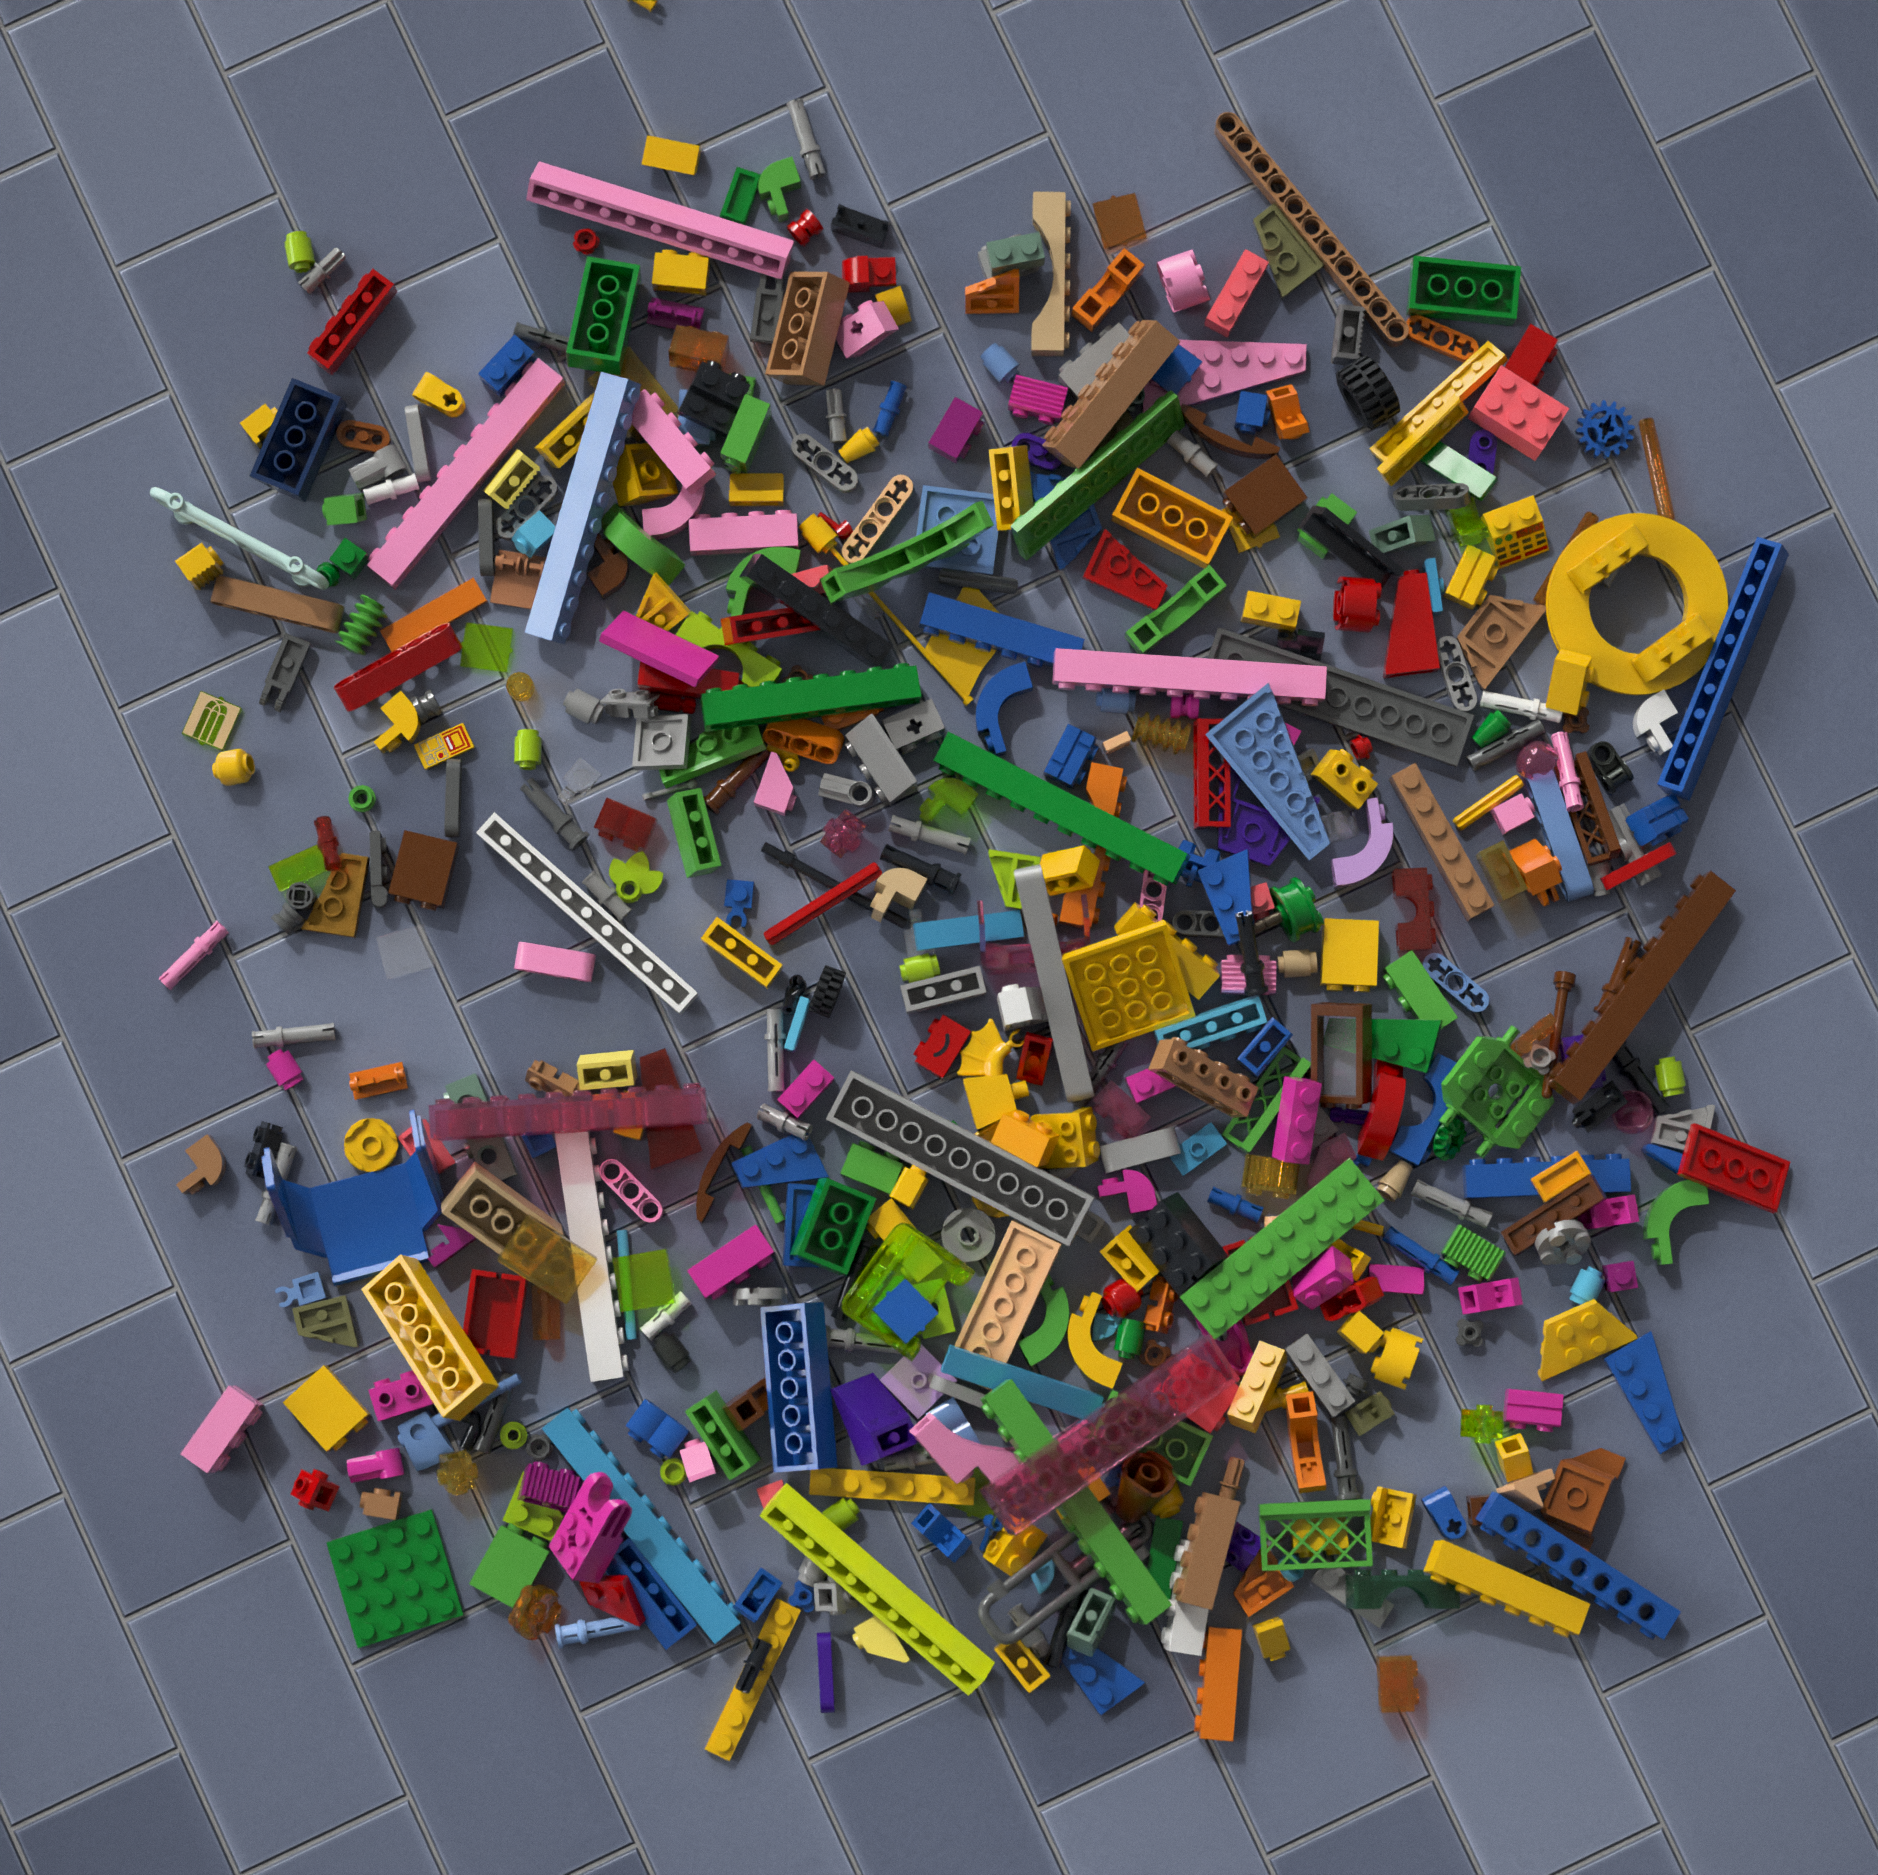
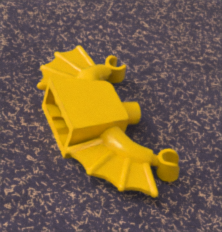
M991 1018L984 1028L971 1032L972 1036L969 1044L960 1051L962 1063L957 1072L959 1076H975L965 1077L962 1080L975 1128H983L975 1134L989 1142L993 1139L1003 1113L1017 1110L1014 1100L1029 1096L1025 1080L1010 1084L1008 1075L1003 1074V1061L1005 1057L1012 1052L1011 1049L1013 1047H1020L1024 1044V1040L1018 1042L1014 1039V1035L1021 1029H1015L1011 1033L1009 1041L1005 1043Z

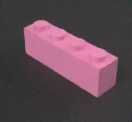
M644 389L640 392L639 400L635 404L632 414V425L687 491L693 495L717 475L711 468L715 463L705 452L701 455L694 448L698 443L689 432L683 435L678 429L682 424L672 412L667 415L663 411L662 407L665 403L656 393L650 395Z
M791 510L775 511V515H764L763 511L749 512L748 516H738L737 513H723L718 518H711L710 514H698L694 516L695 519H689L691 556L754 553L769 547H787L799 550L797 513L791 514Z

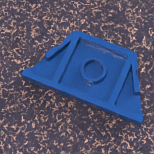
M1030 472L1034 503L1040 498H1044L1060 481H1064L1067 477ZM1094 504L1049 541L1059 571L1064 570L1102 530Z

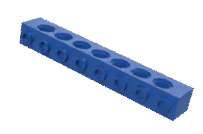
M1492 1491L1476 1517V1520L1482 1523L1481 1530L1492 1537L1496 1533L1505 1538L1503 1544L1516 1552L1519 1548L1528 1553L1525 1557L1539 1567L1541 1563H1544L1550 1567L1549 1574L1561 1581L1567 1578L1573 1582L1571 1588L1584 1596L1587 1592L1596 1597L1594 1603L1607 1611L1612 1607L1618 1611L1616 1617L1629 1625L1632 1622L1640 1625L1639 1632L1652 1640L1655 1636L1664 1640L1681 1613L1680 1610L1499 1493ZM1511 1516L1514 1520V1525L1510 1530L1505 1531L1503 1522L1507 1517ZM1534 1531L1537 1536L1536 1541L1532 1545H1527L1526 1536L1529 1532ZM1557 1546L1559 1548V1555L1556 1559L1550 1560L1549 1550ZM1580 1561L1582 1569L1578 1574L1573 1575L1571 1567L1574 1562ZM1602 1575L1605 1580L1602 1588L1596 1589L1594 1581L1598 1576ZM1625 1590L1627 1592V1599L1624 1603L1619 1604L1617 1602V1595L1620 1591ZM1644 1605H1648L1650 1613L1646 1618L1642 1619L1640 1617V1609Z

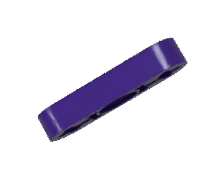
M831 1632L817 1633L821 1713H835Z

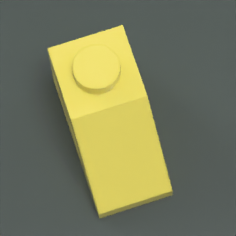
M875 1615L854 1627L856 1633L852 1637L860 1650L865 1648L867 1653L904 1663L910 1660L896 1633Z

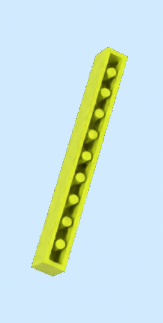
M786 1483L770 1499L759 1516L969 1696L985 1681L995 1662Z

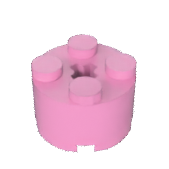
M1193 250L1185 251L1157 262L1162 287L1165 288L1166 298L1173 312L1181 311L1210 300L1206 286H1202V280H1205L1200 264L1197 265Z

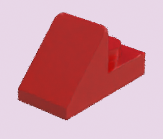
M1026 1032L1016 1079L1025 1080L1040 1086L1043 1085L1049 1058L1054 1047L1052 1038Z

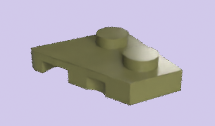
M347 1295L292 1308L299 1336L350 1347H359Z

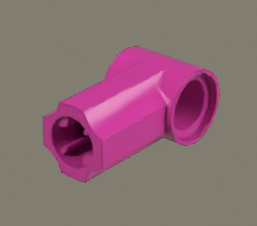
M400 1448L378 1451L374 1455L347 1460V1470L351 1483L379 1477L380 1479L404 1475Z

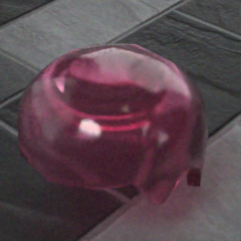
M1533 741L1519 752L1516 760V770L1522 777L1531 780L1534 779V773L1546 775L1555 766L1558 760V752L1543 741Z
M1630 1090L1622 1092L1628 1103L1612 1115L1614 1125L1619 1131L1633 1135L1644 1132L1653 1120L1651 1100L1640 1091Z

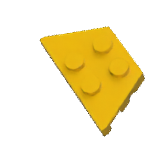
M1592 1299L1544 1321V1340L1541 1343L1540 1350L1542 1360L1541 1368L1538 1369V1376L1541 1381H1544L1638 1339L1637 1335L1611 1312H1608L1599 1302Z

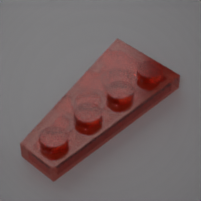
M665 1048L639 1057L651 1170L702 1151Z

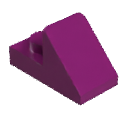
M438 1224L450 1243L446 1245L442 1242L430 1251L433 1255L428 1260L434 1268H438L477 1240V1238L463 1228Z

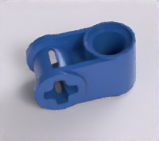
M1445 1485L1421 1499L1427 1513L1445 1538L1454 1540L1461 1538L1465 1534L1466 1522ZM1449 1520L1459 1523L1460 1526L1456 1528L1457 1534L1447 1531L1446 1528L1450 1526Z

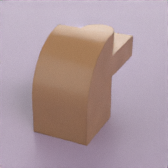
M207 1134L185 1150L197 1166V1169L176 1184L183 1194L190 1192L193 1195L205 1186L203 1183L205 1180L215 1187L225 1174V1155L213 1137Z

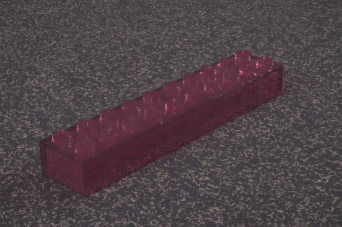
M700 1083L683 1084V1089H674L672 1085L656 1086V1091H646L645 1087H629L627 1093H619L617 1088L601 1089V1094L592 1095L590 1090L573 1091V1096H564L562 1092L545 1093L546 1098H537L534 1094H519L517 1100H509V1097L506 1095L491 1096L490 1101L482 1102V1099H479V1097L463 1098V1103H454L452 1099L435 1100V1105H428L430 1138L436 1142L709 1124L708 1093L706 1088H701Z
M1211 1334L1202 1335L980 1488L979 1491L1008 1535L1016 1536L1238 1382L1240 1378Z

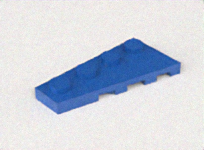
M1649 1331L1604 1357L1603 1360L1657 1452L1661 1454L1682 1442L1684 1438L1652 1331Z

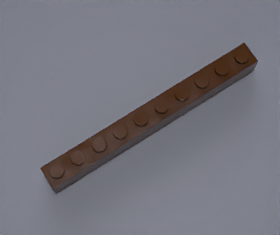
M1711 870L1704 875L1699 873L1690 884L1692 890L1688 896L1684 894L1674 905L1677 909L1672 917L1668 915L1659 925L1661 929L1657 937L1652 936L1643 947L1646 950L1641 959L1636 957L1628 967L1630 974L1626 979L1621 978L1612 989L1615 994L1610 1000L1605 999L1597 1009L1598 1017L1594 1022L1590 1020L1581 1030L1583 1037L1579 1042L1574 1041L1565 1052L1568 1056L1563 1064L1558 1062L1549 1075L1552 1078L1547 1085L1571 1104L1582 1100L1736 892L1734 888Z

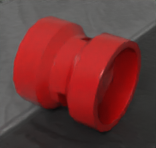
M808 209L800 214L799 220L796 222L792 221L786 226L792 237L802 247L810 242V238L813 235H818L824 230L819 220Z

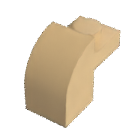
M894 868L884 872L878 878L874 887V891L877 893L870 907L874 908L871 918L881 923L892 901L912 910L925 887L927 878L905 868Z

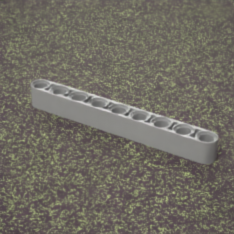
M1041 864L1014 870L1015 880L1067 1101L1070 1103L1095 1097L1069 982L1062 962V952Z

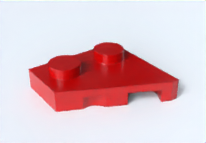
M603 1575L599 1583L579 1581L589 1605L636 1626H641L646 1620L628 1575Z

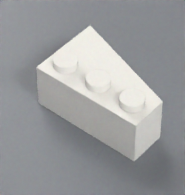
M1018 984L1002 987V992L998 993L997 1003L1004 1031L1048 1022L1041 987L1019 988Z

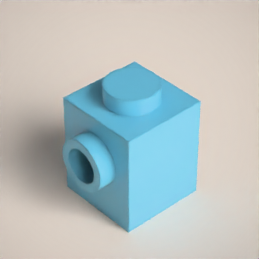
M539 510L517 529L511 540L519 552L526 554L531 559L552 540L556 526Z

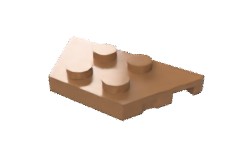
M1489 595L1456 639L1460 644L1461 650L1482 690L1486 689L1546 611L1545 605L1523 603L1520 600H1508L1503 597Z

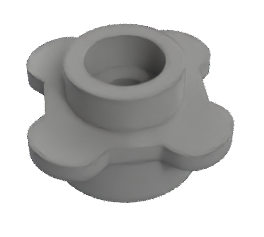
M1533 1044L1530 1047L1529 1056L1524 1059V1065L1526 1068L1536 1069L1539 1074L1545 1075L1549 1072L1550 1062L1554 1061L1556 1056L1552 1050L1539 1044ZM1541 1057L1542 1061H1538L1537 1058Z

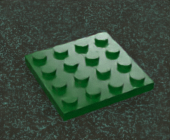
M433 1509L326 1542L357 1648L464 1615Z

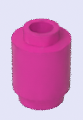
M279 1049L267 1057L269 1059V1062L266 1064L268 1070L279 1087L283 1086L285 1091L304 1080L301 1075L302 1070L289 1050L283 1052L282 1049Z

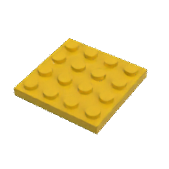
M1165 920L1062 955L1066 975L1092 1052L1196 1016Z

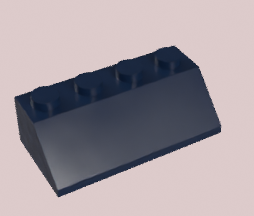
M292 378L249 476L284 495L306 502L346 410V402L340 396Z

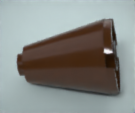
M1139 1450L1133 1451L1123 1462L1116 1502V1513L1123 1521L1129 1523L1139 1521L1169 1494L1174 1487L1176 1476L1174 1477L1172 1473L1173 1467L1171 1463L1154 1451L1147 1450L1146 1453H1138Z

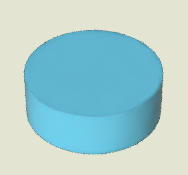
M1284 1555L1278 1560V1564H1280V1562L1286 1557V1555ZM1292 1555L1295 1560L1302 1563L1296 1555ZM1289 1558L1284 1564L1295 1563ZM1304 1569L1280 1570L1283 1577L1289 1582H1295L1304 1575Z

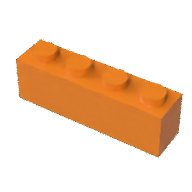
M1207 1626L1202 1647L1205 1649V1659L1199 1660L1198 1676H1203L1202 1687H1197L1196 1704H1201L1200 1715H1195L1194 1732H1199L1198 1737L1200 1739L1233 1741L1241 1629Z

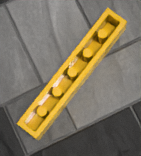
M1445 1540L1434 1541L1423 1572L1431 1575L1430 1579L1443 1585L1449 1582L1456 1585L1455 1590L1462 1594L1470 1596L1472 1592L1481 1596L1479 1600L1485 1604L1495 1606L1497 1603L1505 1607L1504 1612L1517 1617L1520 1614L1529 1617L1528 1622L1539 1627H1544L1546 1624L1554 1628L1553 1633L1568 1638L1569 1635L1580 1634L1590 1607V1603Z

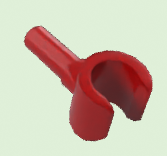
M822 512L818 514L817 517H822L840 539H847L853 533L852 527L846 520L838 525Z

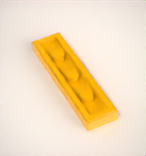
M1453 394L1377 468L1385 482L1391 487L1468 414L1469 411L1456 394Z

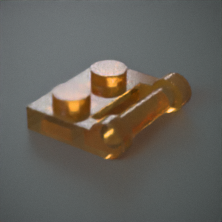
M1551 1013L1543 1016L1517 1038L1510 1048L1520 1057L1530 1052L1534 1040L1537 1039L1540 1042L1555 1030L1552 1025L1557 1022L1556 1018Z

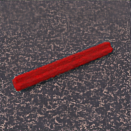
M873 862L766 930L763 933L765 939L770 945L776 944L878 879L883 874L876 862Z

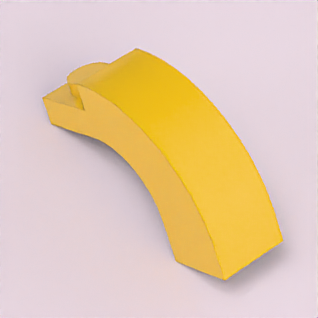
M1091 1292L1089 1297L1084 1295L1080 1304L1079 1311L1083 1312L1082 1316L1080 1317L1073 1313L1070 1315L1067 1326V1342L1071 1356L1078 1368L1094 1382L1113 1389L1123 1363L1104 1356L1092 1343L1090 1336L1091 1323L1102 1295Z

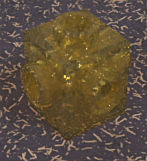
M466 1450L439 1455L440 1469L437 1470L439 1486L443 1485L448 1493H452V1495H462L467 1493L468 1489L475 1488L474 1479L478 1478L476 1463H472L471 1455Z

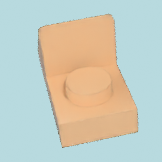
M1552 1468L1501 1486L1496 1491L1527 1512L1543 1508L1538 1491L1547 1488L1545 1483L1555 1479Z

